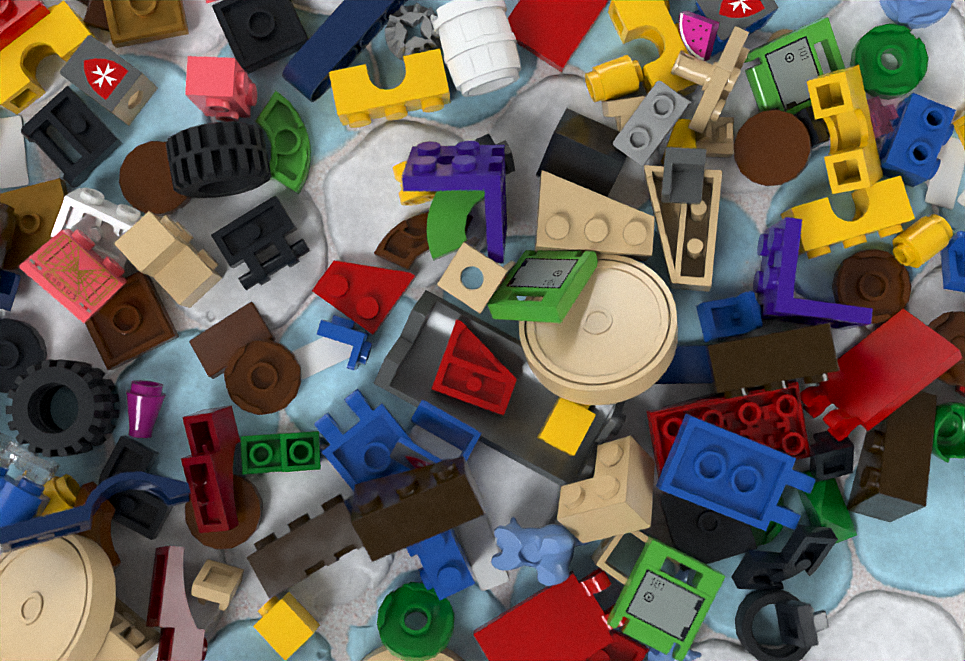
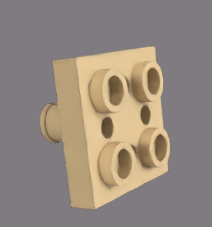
M735 26L719 61H714L713 65L686 54L682 50L680 51L671 74L703 86L701 90L705 91L688 128L702 134L709 120L717 122L726 99L732 91L750 49L743 47L749 34L748 31Z

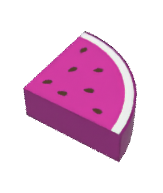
M690 11L680 12L679 31L685 47L694 57L703 61L710 60L720 22Z

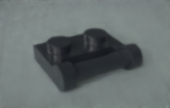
M66 86L21 129L22 135L29 142H35L64 173L63 179L72 188L83 184L89 177V173L122 144L120 139L69 86ZM51 124L82 156L76 163L46 133L47 128Z

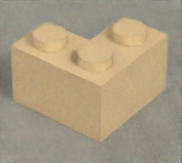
M150 211L147 212L114 243L141 273L154 277L179 305L191 308L223 278L215 270L219 266L218 262L205 249L198 252L190 243L194 238L181 223L178 221L175 223L167 215L161 218Z
M632 436L597 445L594 477L561 486L557 520L582 543L650 528L655 461Z
M116 597L109 632L93 661H147L159 646L160 633L153 627H146V621Z

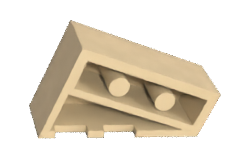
M644 165V176L671 289L709 292L712 285L722 170L704 169L702 200L700 204L663 203L662 184L664 166Z
M542 170L539 179L534 251L536 253L539 250L581 251L582 254L585 251H594L596 254H613L636 261H646L652 256L655 217Z

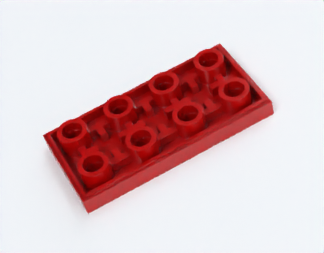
M788 381L789 387L784 389L764 391V387L748 390L749 394L745 396L725 399V396L721 395L646 411L658 479L685 414L796 458V460L810 457L799 383L797 381Z

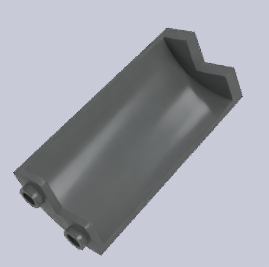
M425 290L412 308L400 337L386 355L374 382L375 385L418 407L421 400L427 401L481 432L478 441L560 486L594 477L597 445L603 444L610 433L616 436L626 419V415L621 413L625 401L607 405H590L588 410L595 413L596 416L575 456H570L540 440L537 436L557 398L560 396L548 390L535 377L527 362L521 341ZM456 319L462 321L517 379L504 416L431 389Z

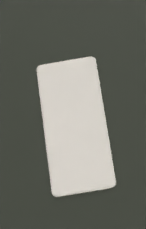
M21 116L0 118L1 189L29 184L24 136L21 133L23 127Z
M950 137L948 142L940 149L937 158L941 160L938 171L929 181L925 196L926 203L947 209L954 208L965 166V149L960 139Z
M322 337L292 351L301 366V379L303 380L350 358L353 346Z
M485 515L457 526L481 591L508 582L509 577L506 570H499L491 564L493 555L499 553Z

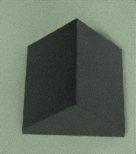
M566 108L553 132L536 176L540 178L541 171L543 170L608 197L627 157L625 153L613 145V141L620 132Z

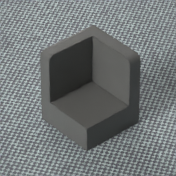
M666 147L662 184L663 203L696 205L701 203L707 149Z

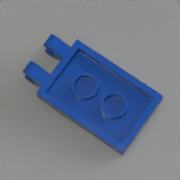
M358 389L344 399L360 419L348 431L343 433L329 413L314 423L316 428L330 443L322 453L353 491L355 484L411 470L390 458V454L400 437L414 444L415 442L383 403L373 410Z
M685 414L656 487L664 492L764 531L767 530L770 520L795 530L801 515L792 512L793 510L785 506L779 505L780 496L786 484L811 493L816 479L793 469L796 458Z

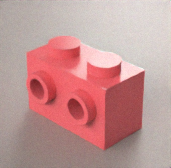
M188 56L185 95L206 116H214L218 121L238 122L239 118H250L251 106H256L257 87L255 83H252L248 73L243 70L235 58Z

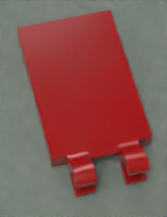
M519 0L507 19L518 45L562 73L610 0Z
M903 308L837 359L839 371L828 373L829 380L816 383L817 387H808L800 393L801 401L805 404L803 409L810 416L816 418L829 405H835L838 409L827 413L823 417V422L830 427L828 432L837 441L845 439L859 425L869 431L962 359L960 349Z
M600 567L580 580L577 579L572 570L564 582L544 587L475 629L473 635L489 661H583L614 642L609 630L614 628L607 624V620L615 604L603 611L593 595L605 590L612 583L605 571ZM622 617L618 627L624 625L626 617Z

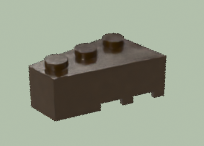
M830 323L705 346L714 392H724L725 399L748 395V387L763 385L764 391L788 388L787 380L803 378L804 384L829 380L828 373L839 371Z
M920 391L871 430H866L847 504L848 511L892 522L926 507L937 395Z
M464 456L444 459L431 465L355 484L351 524L371 561L374 562L485 515L483 495Z
M339 494L321 505L324 510L323 513L312 519L306 513L287 524L290 532L277 538L273 532L254 543L257 551L246 558L269 599L308 578L312 573L326 565L328 567L340 560V557L354 549L359 550L364 547L351 524L354 495L344 500L342 494Z

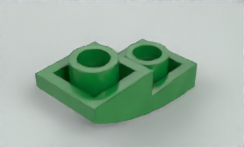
M319 431L240 436L242 475L321 469Z

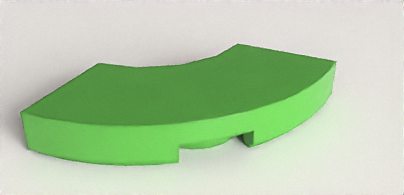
M275 91L255 122L266 132L271 143V160L269 162L271 177L299 194L306 182L310 169V140L304 122L296 109L284 96Z
M484 190L436 192L427 218V241L433 261L458 251L462 243L467 240L465 233L467 218L474 207L485 199Z

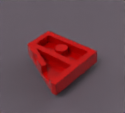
M334 260L312 289V292L372 335H375L413 283L416 276L411 272Z
M456 319L431 389L504 416L517 379L462 321Z

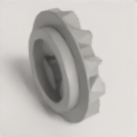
M416 2L410 6L401 5L398 11L390 14L387 26L384 28L385 39L390 51L400 60L404 61L403 56L441 48L440 36L435 33L430 18L431 15L437 16L432 8L423 7ZM422 22L420 30L424 39L414 36L411 40L407 41L408 32L404 25L414 28Z

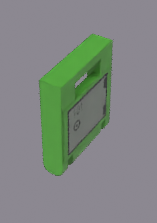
M828 17L815 20L749 51L744 63L751 62L756 58H759L761 63L745 70L760 112L769 111L776 107L777 110L794 115L802 109L812 106L806 81L823 74L814 44L821 42L831 72L845 68Z
M534 250L524 251L487 303L493 319L562 323L597 267L598 259L594 251H585L583 254L581 251L539 250L537 253ZM517 296L544 298L542 301L518 300Z
M649 536L608 617L607 624L616 629L624 616L627 619L621 629L623 633L666 655L675 642L676 645L672 652V658L683 661L725 576L720 571ZM667 556L697 571L691 582L693 586L660 570Z

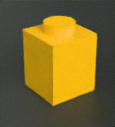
M558 397L537 438L570 456H575L596 414L588 410L590 405Z
M288 592L281 600L276 595L269 599L257 611L262 618L253 627L286 661L315 633L320 624Z

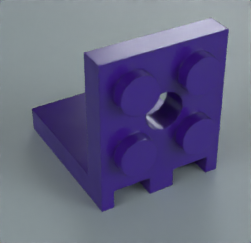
M428 141L412 146L402 174L403 191L484 190L487 255L496 263H504L508 230L505 145H480L476 141H462L455 146H440L438 142Z
M786 217L766 229L765 234L762 233L760 235L757 254L762 256L760 271L757 270L754 276L753 291L757 293V302L762 309V319L810 326L830 323L832 329L840 330L871 325L872 308L793 298L802 219Z

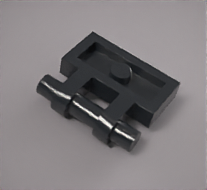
M276 195L211 234L231 268L234 269L244 262L247 264L250 271L238 278L245 290L258 283L262 286L271 280L270 276L287 265L291 268L300 262L298 258L311 251L303 238L291 246L287 242L285 237L298 229ZM274 244L279 253L261 263L256 255Z

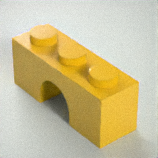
M64 0L58 5L49 7L50 14L0 51V105L16 115L46 93L36 77L37 66L41 60L50 55H59L67 63L88 35L98 40L79 14Z
M611 0L608 14L622 43L625 44L634 39L643 38L651 41L658 49L659 58L644 65L642 69L643 81L641 83L646 94L649 93L657 81H662L683 96L693 93L698 84L671 74L680 51L682 50L686 54L689 53L681 39L679 23L674 24L669 14V1Z
M435 49L403 56L406 68L404 80L399 86L389 90L380 89L372 84L366 64L330 71L329 76L337 115L342 125H349L351 128L364 127L369 125L372 119L386 117L387 120H397L408 115L407 112L422 109L426 113L435 112L443 109L444 104L451 103L441 50Z
M859 65L822 74L806 81L815 120L823 118L829 130L830 151L824 157L832 194L873 186L883 177Z
M901 175L876 182L871 187L858 189L851 193L855 205V215L852 221H844L838 218L832 211L828 197L792 207L780 214L782 219L786 217L802 219L798 255L806 253L809 260L831 253L829 246L843 243V247L846 249L866 243V235L878 232L880 238L903 232L902 224L914 220L915 217Z

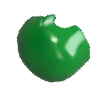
M947 402L936 406L932 454L947 463L950 458H965V404Z

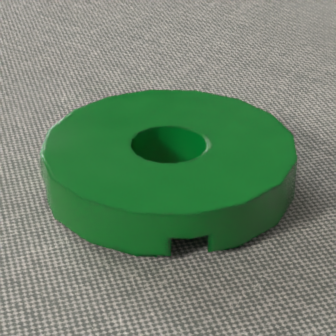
M889 23L874 27L858 40L852 50L850 67L859 65L866 93L874 98L891 100L903 97L922 81L927 73L929 58L925 44L920 38L916 39L910 33L912 30L902 25ZM888 53L896 58L898 63L896 70H889L883 66L881 62L882 54Z
M409 582L386 595L378 609L377 628L382 644L392 655L404 661H425L436 657L447 647L454 633L455 614L447 597L439 600L434 588L427 590L423 582ZM418 612L423 614L427 618L426 625L419 630L408 628L405 620L411 613Z

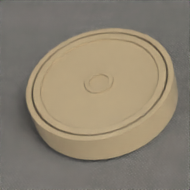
M596 254L598 259L597 267L562 323L519 321V336L530 369L539 382L548 390L572 402L586 405H607L622 402L643 393L662 377L670 366L676 352L678 321L673 296L668 286L657 273L631 258L613 254ZM527 296L524 301H542L544 297Z
M72 534L15 551L3 552L0 555V661H93L109 632L116 601V583L111 562L105 551L96 542L89 538Z

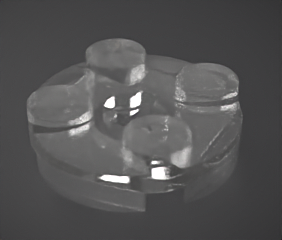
M0 432L1 467L8 469L12 463L16 465L15 468L24 472L22 475L25 478L42 486L45 485L48 479H53L61 466L58 462L50 457L47 460L38 457V453L34 454L27 450L28 445L19 444L16 439Z

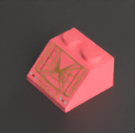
M69 228L61 230L19 266L22 271L83 323L97 314L128 282L122 276L125 270L111 257L107 256L103 259L92 249L95 243L79 229H76L74 232Z

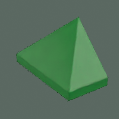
M810 470L803 472L812 477ZM835 478L815 482L811 493L797 489L811 526L830 527L838 538L836 543L857 536Z

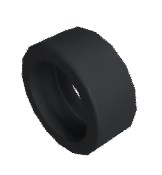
M778 589L756 590L748 594L738 606L735 616L736 635L742 646L758 661H800L811 649V647L802 648L787 644L780 649L771 650L761 646L753 635L752 623L755 615L761 608L785 599L800 601L787 591Z

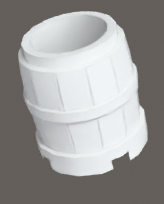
M453 0L436 10L438 17L434 15L430 17L435 33L440 36L444 53V64L449 69L456 90L461 91L464 97L479 96L502 89L520 78L521 63L516 46L517 40L505 14L507 7L504 0Z

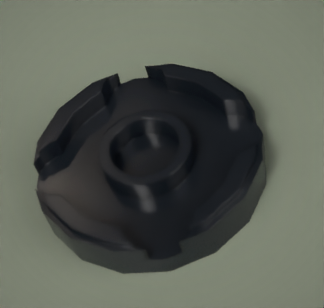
M5 318L0 319V392L9 393L10 389L18 388L19 385L14 381L19 375H29L26 370L32 365H42L41 361L47 359L45 341L36 328L25 321Z

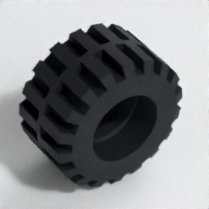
M243 122L206 123L184 129L166 141L165 145L173 190L178 194L194 198L231 196L256 189L271 178L264 133L258 126Z
M73 360L41 361L42 365H32L26 370L29 375H19L14 382L19 386L17 389L9 390L7 397L13 399L12 406H6V414H12L13 421L8 422L10 431L18 430L19 434L15 439L19 444H29L28 451L34 454L43 453L42 456L64 457L87 453L93 450V446H100L107 440L103 436L104 434H110L114 431L116 426L111 424V420L119 418L120 410H114V403L120 402L119 395L111 394L110 389L115 387L111 379H103L106 373L100 368H92V364ZM65 385L74 392L79 406L77 418L67 430L57 426L50 412L53 396Z

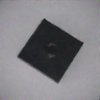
M223 0L211 5L235 59L248 74L298 52L309 40L291 0Z
M667 492L657 495L673 547L678 551L704 564H710L745 553L748 550L757 549L749 524ZM682 563L679 565L683 572L692 569Z

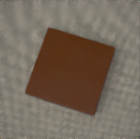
M140 271L126 277L125 279L128 282L97 314L85 322L107 370H114L179 337L150 276Z

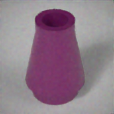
M134 380L131 382V389L126 390L129 436L136 438L152 437L154 425L166 396L162 392L163 384L146 380Z

